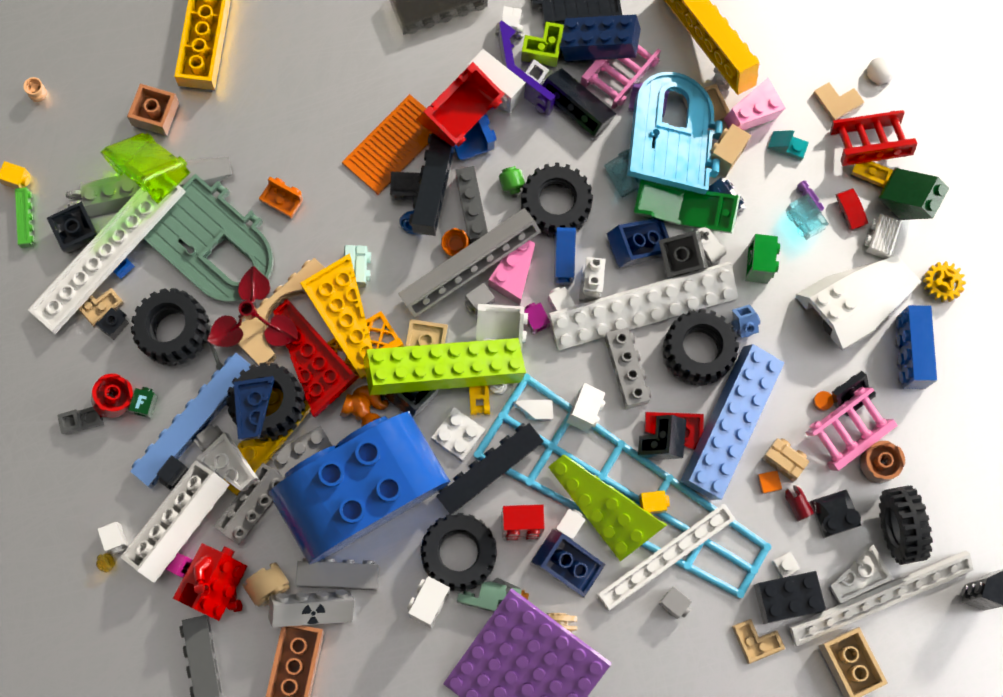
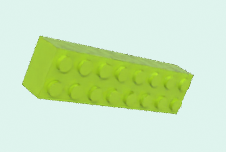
M519 338L367 349L364 357L369 395L521 383L526 374Z

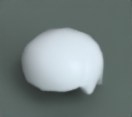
M875 58L867 66V76L871 81L879 85L887 82L890 83L895 76V66L888 58Z

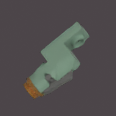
M496 578L492 582L482 583L479 598H476L474 593L464 591L463 594L459 593L457 603L495 612L497 605H500L511 588L527 600L529 593H525V590H521L513 584Z

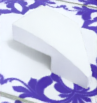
M521 400L513 402L514 406L518 407L525 414L524 416L527 420L530 418L532 420L549 421L553 419L552 400Z

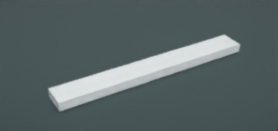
M722 504L598 593V598L608 611L736 519L726 505Z

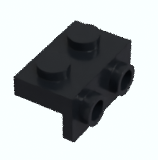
M391 171L390 195H394V199H405V196H413L412 199L417 198L418 181L421 182L422 179L420 173Z
M860 371L832 391L836 408L853 397L857 389L861 387L870 388L867 374ZM873 391L868 395V398L872 400L876 397V392ZM860 401L853 408L856 411L864 404Z

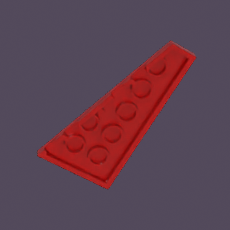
M286 299L273 313L274 316H287L297 328L298 339L286 345L291 355L290 358L299 382L302 384L312 416L316 418L353 384L358 377L297 308Z

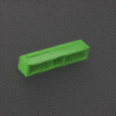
M27 187L16 188L18 245L21 248L33 247L35 241L34 236H32L34 226L32 224L33 214L31 209H33V205L30 201L32 192Z

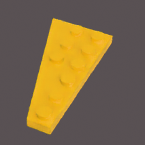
M349 253L300 282L360 379L366 377L364 366L366 350L373 349Z

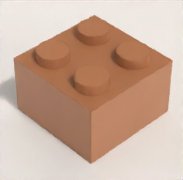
M140 84L127 118L132 126L167 136L179 106V101L174 93Z

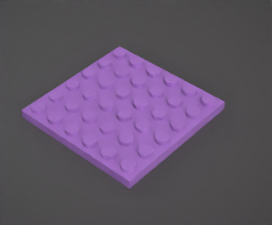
M511 588L443 684L459 697H588L612 663Z

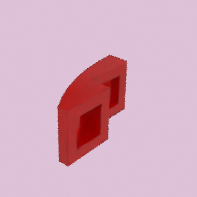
M854 188L835 194L840 211L844 212L849 230L869 224Z

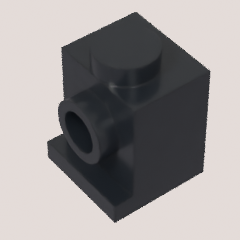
M110 308L95 325L115 340L129 322L125 318L127 315L118 308L115 311L113 308Z

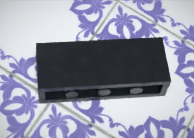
M563 68L548 76L542 85L555 95L554 104L594 137L602 132L617 114Z

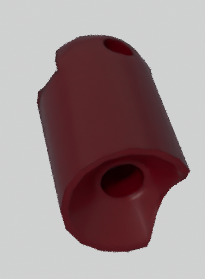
M793 485L797 497H794L790 490L786 489L785 498L797 521L814 514L803 490L799 486Z

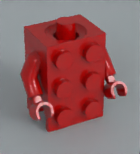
M202 543L173 599L220 621L226 607L228 610H233V612L242 610L243 605L237 599L236 588L248 566L232 558L235 553L232 549L224 546L222 551H218Z

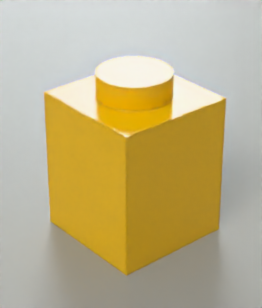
M4 161L0 169V183L14 189L25 188L30 183V174L26 168Z
M665 490L646 492L639 495L640 507L651 514L665 513L667 507H670L668 495L665 496Z

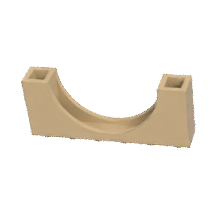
M315 257L311 261H306L298 273H293L288 278L287 283L283 286H278L269 299L265 298L260 303L257 313L268 322L275 308L286 299L307 295L300 282L325 267ZM256 317L252 320H244L241 326H239L244 335L237 345L257 366L264 362L269 366L277 357L269 347L264 335L267 325Z

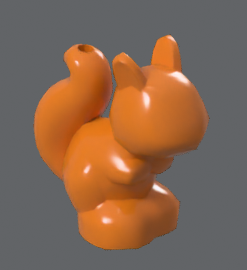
M368 385L358 387L352 395L347 394L340 416L347 417L353 414L357 421L362 420L361 426H364L381 418L378 414L370 412L371 405L377 410H385L389 402L386 399L381 401L380 395H369Z

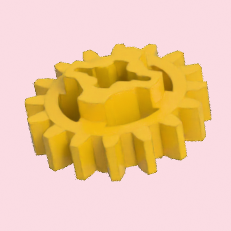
M947 261L942 265L940 262H937L935 266L932 265L929 271L924 274L926 278L923 282L927 283L924 289L930 290L929 296L935 295V301L941 298L943 303L947 299L951 302L954 298L957 299L960 293L965 290L962 287L966 284L965 281H962L965 275L959 274L961 268L954 269V263L948 266Z

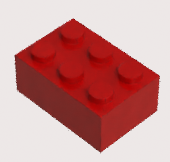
M544 504L503 506L501 512L502 538H506V541H517L519 537H526V540H538V537L542 536L545 529Z

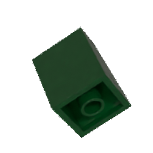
M894 168L878 199L900 220L933 219L949 187L937 176Z

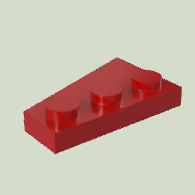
M645 412L644 432L655 435L656 416L675 415L685 419L684 446L695 450L703 433L704 414Z

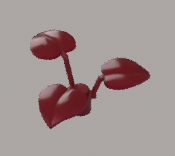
M252 266L244 274L238 288L239 295L244 300L238 308L240 312L238 323L232 316L224 315L219 317L212 325L207 340L218 347H231L238 344L244 335L239 327L242 324L243 318L252 320L256 317L269 326L266 328L264 335L266 341L275 347L295 342L298 339V331L292 320L285 315H275L272 317L271 323H269L257 313L253 303H255V299L263 300L270 292V283L255 266Z

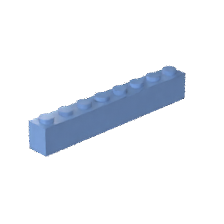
M237 353L233 356L230 355L225 360V365L222 369L215 371L211 376L212 380L199 389L197 397L194 400L188 401L185 405L186 409L173 418V424L159 434L157 442L149 445L145 450L146 454L133 463L130 472L150 489L159 482L157 480L159 476L156 473L171 455L179 459L194 442V439L197 438L196 435L202 432L227 405L226 398L230 397L227 392L229 387L233 388L234 386L232 383L235 377L238 379L241 376L239 373L243 369L245 372L248 371L249 366H251L250 363Z

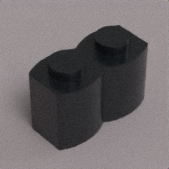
M171 455L156 473L159 476L157 480L171 490L172 487L174 488L189 468Z

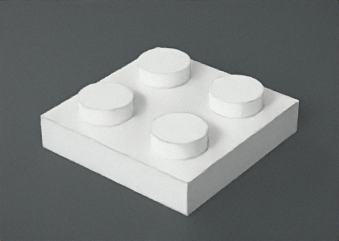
M454 407L431 439L463 462L486 430Z

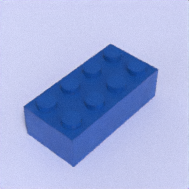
M908 305L895 320V325L899 332L897 346H900L898 363L901 365L899 380L902 383L903 389H926L937 381L932 307Z

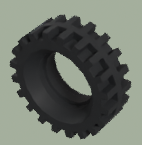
M555 163V166L552 167L549 164H545L543 169L537 168L533 175L527 177V182L523 185L521 195V210L525 208L535 220L541 231L539 234L542 235L545 232L549 234L548 237L552 238L556 234L557 227L578 228L580 230L583 223L587 221L593 201L591 184H587V177L585 175L582 177L579 174L580 170L577 168L573 171L570 169L569 164H566L565 167H560V163ZM551 184H562L568 187L574 196L572 208L566 213L559 215L545 211L539 200L540 193L545 187Z
M912 485L882 491V495L879 497L881 501L879 503L881 512L879 517L882 522L880 525L884 531L883 537L887 541V548L891 551L892 558H895V562L899 563V565L928 560L931 556L930 552H932L930 545L933 543V539L930 536L932 529L929 526V515L926 514V506L922 504L921 495H917V489H913Z

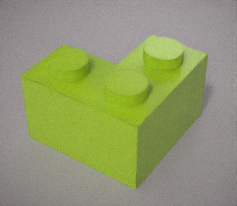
M546 22L543 38L525 35L521 61L530 63L535 59L542 65L557 67L564 25Z

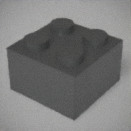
M699 231L659 240L667 277L708 268Z

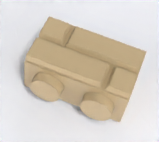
M777 438L766 451L762 460L794 482L808 465L809 460L806 459L807 456L802 451L792 449L790 447L791 444L787 440Z

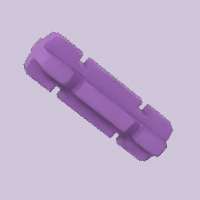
M806 180L801 181L797 185L800 192L803 191L802 195L808 204L813 206L812 210L814 213H821L825 209L823 204L818 202L819 198L812 188H809L808 182Z

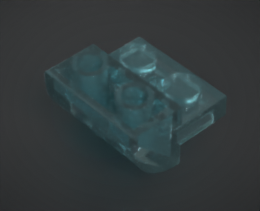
M630 149L619 153L618 157L604 165L622 198L637 190L641 180L627 176Z

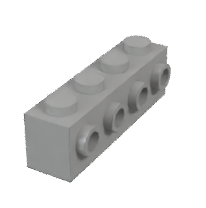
M629 328L606 333L604 339L625 410L648 404L649 398H651V391L644 382L646 375L644 369H640L639 362L641 359L638 350L635 351L633 345L635 344L633 333L629 332Z
M264 463L255 472L258 479L247 490L241 491L214 525L217 530L238 545L246 538L250 529L271 505L272 499L269 491L285 479Z

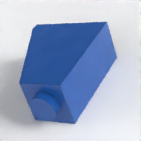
M557 227L554 238V283L569 285L574 281L576 228Z

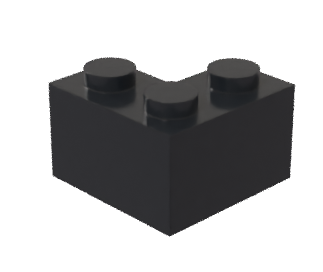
M675 415L656 416L655 435L639 436L638 455L651 460L683 458L686 420Z

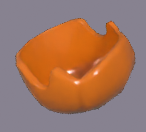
M452 228L445 232L441 239V246L444 252L450 256H454L469 246L470 243L465 231L457 228Z

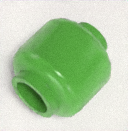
M516 166L505 168L499 175L500 184L504 192H510V195L521 192L520 188H523L525 183L521 169H516Z

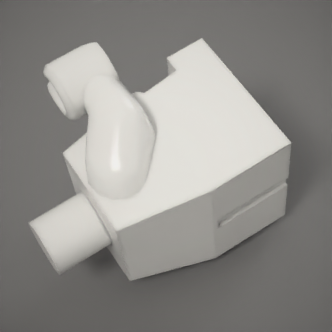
M504 7L502 21L516 31L514 35H516L517 39L518 37L522 39L524 34L523 26L520 25L522 9ZM499 22L496 26V36L499 34Z

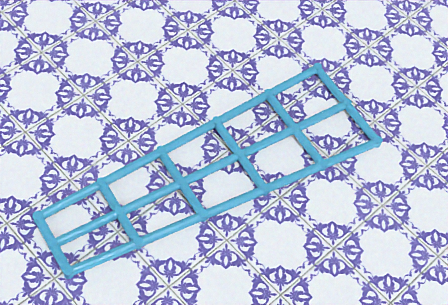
M527 373L524 375L521 383H518L474 452L475 459L481 461L485 458L483 453L503 421L515 429L521 425L520 422L508 416V413L514 406L513 402L517 401L526 385L529 384L565 409L568 414L551 441L540 435L544 440V443L541 445L546 447L528 477L513 469H509L504 474L583 514L575 502L535 481L552 452L560 457L565 454L584 467L585 470L596 475L601 481L612 486L640 505L637 494L607 476L623 450L664 479L658 491L665 490L666 493L671 484L709 512L717 509L716 506L674 478L673 475L667 473L649 459L639 456L635 449L598 423L595 427L592 426L591 428L616 445L600 472L557 446L570 425L567 423V419L573 406ZM666 512L655 514L682 532L690 528ZM734 520L729 526L762 548L752 565L710 539L691 551L685 561L680 559L675 565L741 599L744 597L772 547L770 543L765 542ZM649 541L641 545L653 553L661 549ZM703 545L748 572L739 589L692 565Z

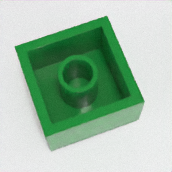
M754 235L748 245L745 281L768 284L770 279L774 278L775 272H778L779 261H776L777 254L780 252L778 236Z

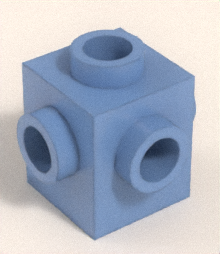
M751 305L732 310L733 321H731V324L733 325V331L737 332L741 338L759 333L758 325H760V318Z

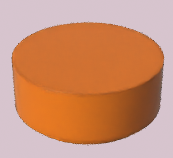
M827 391L817 393L813 399L815 408L820 411H827L834 403L833 396Z

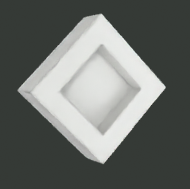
M791 552L772 561L781 578L800 570Z

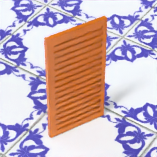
M409 94L342 161V164L379 195L391 183V171L402 172L428 146V136L432 132L416 120L426 107Z

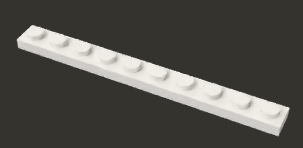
M963 551L789 626L793 642L796 646L966 574L974 570L971 555L969 552Z

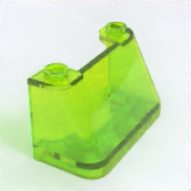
M140 133L106 146L100 152L116 173L120 176L124 174L144 192L147 191L151 199L157 204L190 174L186 167L187 162L180 156L178 158L156 143L149 133Z

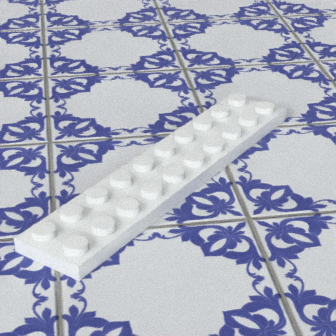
M157 169L35 301L28 311L56 334L186 191Z
M726 262L549 313L556 347L558 350L604 338L608 332L629 328V330L680 316L683 313L687 314L691 310L697 311L738 299L732 263Z

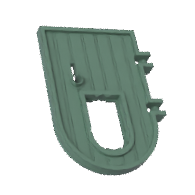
M194 174L182 187L186 191L183 196L143 239L210 298L224 303L242 302L244 300L241 299L238 292L240 282H234L228 278L207 257L212 253L211 251L226 238L269 281L273 271L274 259L269 242L257 229L263 224V221L252 210L244 217L224 199L229 196L230 192L219 181L210 187L197 174ZM216 191L220 193L217 199L212 195ZM249 220L253 222L250 228L245 225ZM182 240L191 249H194V252L189 254V251L179 241Z

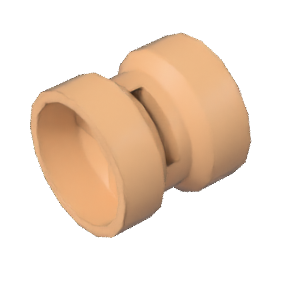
M32 77L24 82V90L32 101L40 102L46 98L47 90L38 78Z

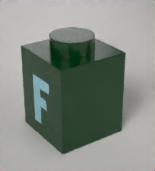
M142 387V389L135 388L129 411L134 415L151 419L158 396L153 392V389Z

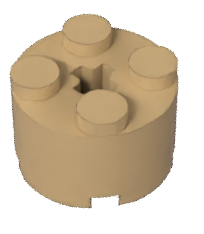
M277 562L270 564L271 568L268 570L265 568L260 569L250 576L246 583L242 584L255 606H266L269 604L270 596L285 593L290 589L289 581Z

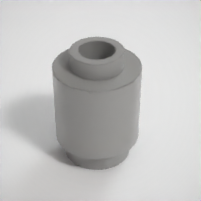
M211 424L196 435L197 438L194 439V442L204 452L223 432L218 426L213 427Z

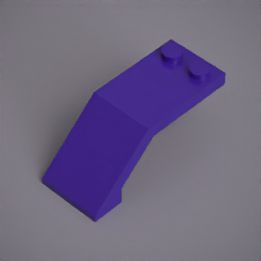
M501 20L499 22L498 41L502 64L526 82L524 98L535 105V108L540 113H545L549 116L553 111L555 95L514 64L512 52L514 45L511 43L510 38L516 31Z

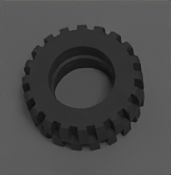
M165 288L160 289V293L154 291L150 294L151 297L148 299L144 298L141 301L143 304L135 309L136 316H132L131 322L134 326H131V333L134 335V343L138 345V348L145 355L159 364L165 365L167 363L169 366H176L177 362L180 364L187 363L186 359H194L196 357L195 353L197 351L201 352L204 349L203 343L208 341L206 332L210 333V326L207 324L210 320L206 310L193 296H190L183 290L179 291L176 288H171L168 291ZM172 313H183L185 315V326L181 334L171 341H158L156 332L161 320Z
M699 309L698 312L691 310L687 314L683 313L671 324L663 342V357L667 359L665 362L667 367L673 369L671 373L674 376L678 374L683 382L688 380L691 385L700 383L703 386L709 382L715 383L727 374L737 359L739 343L736 342L738 338L737 333L732 332L733 325L731 323L727 324L724 316L721 315L719 318L716 316V312L712 310L710 313H706V309ZM701 332L710 336L717 345L718 354L716 358L708 363H699L692 360L686 354L683 347V341L688 334Z
M264 362L260 363L258 367L253 364L249 366L248 371L245 372L243 369L239 373L241 376L238 379L235 377L232 383L234 385V382L271 376L275 378L273 387L282 391L283 401L276 412L265 417L260 440L267 441L268 438H271L272 441L278 440L279 435L285 437L289 435L288 430L292 429L294 431L297 427V420L299 422L302 420L303 415L301 411H305L306 407L303 402L306 400L301 385L287 368L279 367L275 363H270V366H268ZM233 386V388L229 387L227 393L230 397L226 398V404L229 407L227 410L232 421L237 425Z
M451 513L442 519H437L433 525H430L422 539L421 560L425 572L429 577L450 587V591L462 592L476 588L491 574L496 562V541L492 531L485 526L481 519L478 520L470 514L467 516L463 515L464 513H458L457 515H452ZM454 534L467 535L475 542L478 550L475 563L463 571L449 569L444 565L440 557L442 543L446 538Z

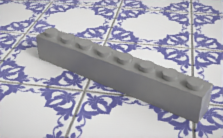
M523 208L398 294L415 318L531 240L541 231L535 220Z

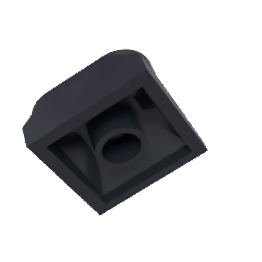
M82 201L47 217L63 252H72L89 244L98 234Z
M847 489L810 501L823 538L862 526L860 523L861 516L855 510Z

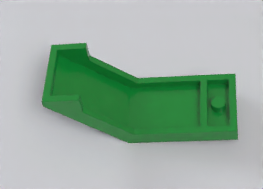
M641 179L634 213L678 226L698 229L705 227L711 231L733 234L740 197L738 195L707 191L706 194H701Z

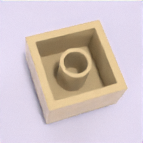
M734 124L729 129H724L719 141L710 150L711 159L717 158L720 160L719 174L725 178L743 153L752 136Z

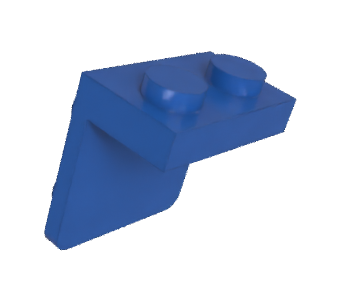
M487 114L464 136L466 140L459 147L455 146L459 160L464 161L494 150L497 138L494 130H490L488 126L490 121Z

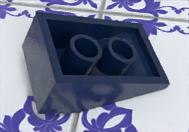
M657 219L621 224L606 233L619 268L661 257L662 252L659 240L669 238L664 222Z
M555 529L551 530L531 561L544 572L584 598L606 565L568 536Z

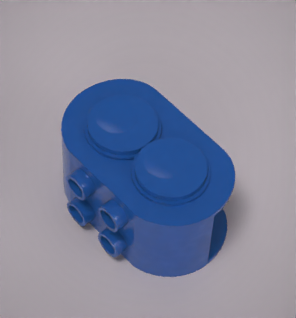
M404 412L389 419L387 416L378 418L352 432L337 443L336 446L325 448L301 461L285 473L284 476L286 478L269 491V495L308 564L311 565L336 553L428 499L447 486L450 480L410 412Z

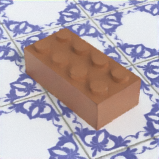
M303 625L281 627L266 697L311 696L325 633L323 629Z

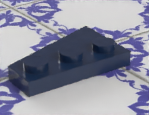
M273 376L234 382L239 441L260 439L275 379Z

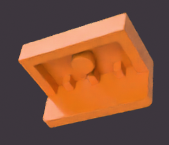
M269 177L268 185L259 197V201L292 219L302 204L303 197L299 189L293 186L291 188L286 186L285 182L279 178Z

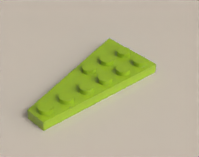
M565 454L548 466L619 561L625 559L667 526L666 523L652 516L650 512L636 505L634 501L601 481L600 478L585 470L584 467Z

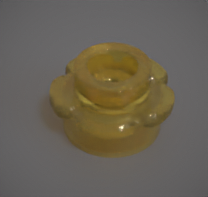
M109 553L100 554L97 556L96 566L100 571L107 573L115 566V560Z

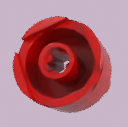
M118 374L101 376L92 389L91 403L93 408L102 417L115 418L123 415L130 407L133 396L132 386L127 379Z

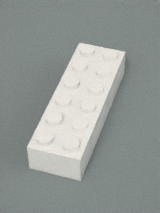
M195 460L122 554L121 558L136 571L155 583L163 574L168 564L174 560L181 547L187 543L194 530L200 526L207 513L213 509L214 504L225 493L230 484Z

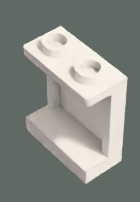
M478 304L476 341L519 338L520 347L522 348V342L526 343L527 331H523V324L527 325L528 313H524V306Z

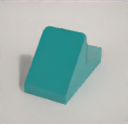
M794 130L773 131L768 149L802 161L809 142L794 137Z

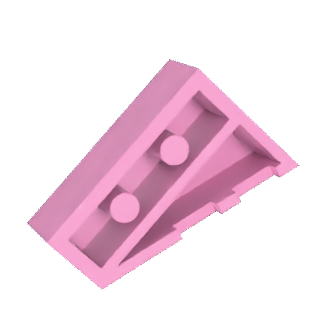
M767 78L734 106L724 118V121L728 128L734 124L742 130H747L777 119L785 107L769 78Z
M529 240L505 256L489 278V287L518 305L521 304L535 243Z

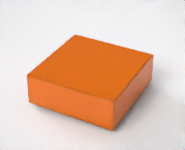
M777 470L757 475L762 494L782 490Z

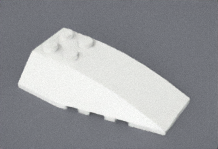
M898 255L827 276L797 293L795 297L806 309L812 306L833 329L831 338L843 351L873 333L879 324L884 322L888 315L916 289L921 280Z

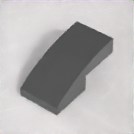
M93 407L83 410L75 409L57 415L61 434L104 425L102 416Z

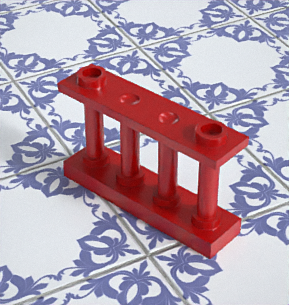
M904 110L833 120L830 134H840L845 147L840 160L842 166L914 155L918 144L916 138L906 139L900 125L905 114ZM893 126L898 141L889 142L883 127ZM875 128L880 143L870 144L865 130ZM857 131L863 146L852 147L847 133Z

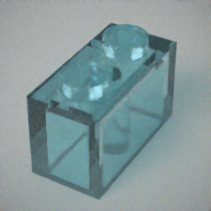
M809 194L792 202L785 210L788 219L794 222L797 232L805 240L822 232L829 224Z

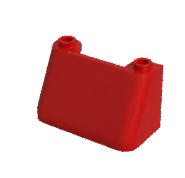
M472 62L416 120L452 147L455 145L459 147L466 140L464 137L466 133L492 107L496 109L502 103L500 99L505 94Z

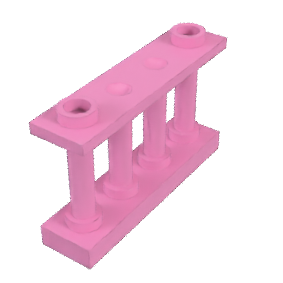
M638 45L637 53L647 60L642 68L629 58L618 59L636 73L631 80L609 65L611 59L595 60L582 75L580 83L585 88L589 84H595L614 100L611 108L615 110L618 105L622 106L627 99L626 96L632 90L633 84H637L651 67L655 68L660 61L661 50L657 49L652 55ZM600 71H606L625 86L624 89L617 93L600 80L598 74Z
M861 387L857 389L853 397L821 421L818 420L809 426L810 429L805 432L807 436L818 435L832 456L831 461L827 463L830 470H841L898 426L894 419L882 418L868 398V395L874 391L873 388ZM860 401H862L876 422V427L872 430L866 428L853 408ZM846 412L861 433V438L857 441L852 440L838 419ZM831 423L846 444V450L842 453L837 451L823 430Z

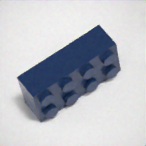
M637 15L565 18L560 44L565 61L636 58L641 30Z

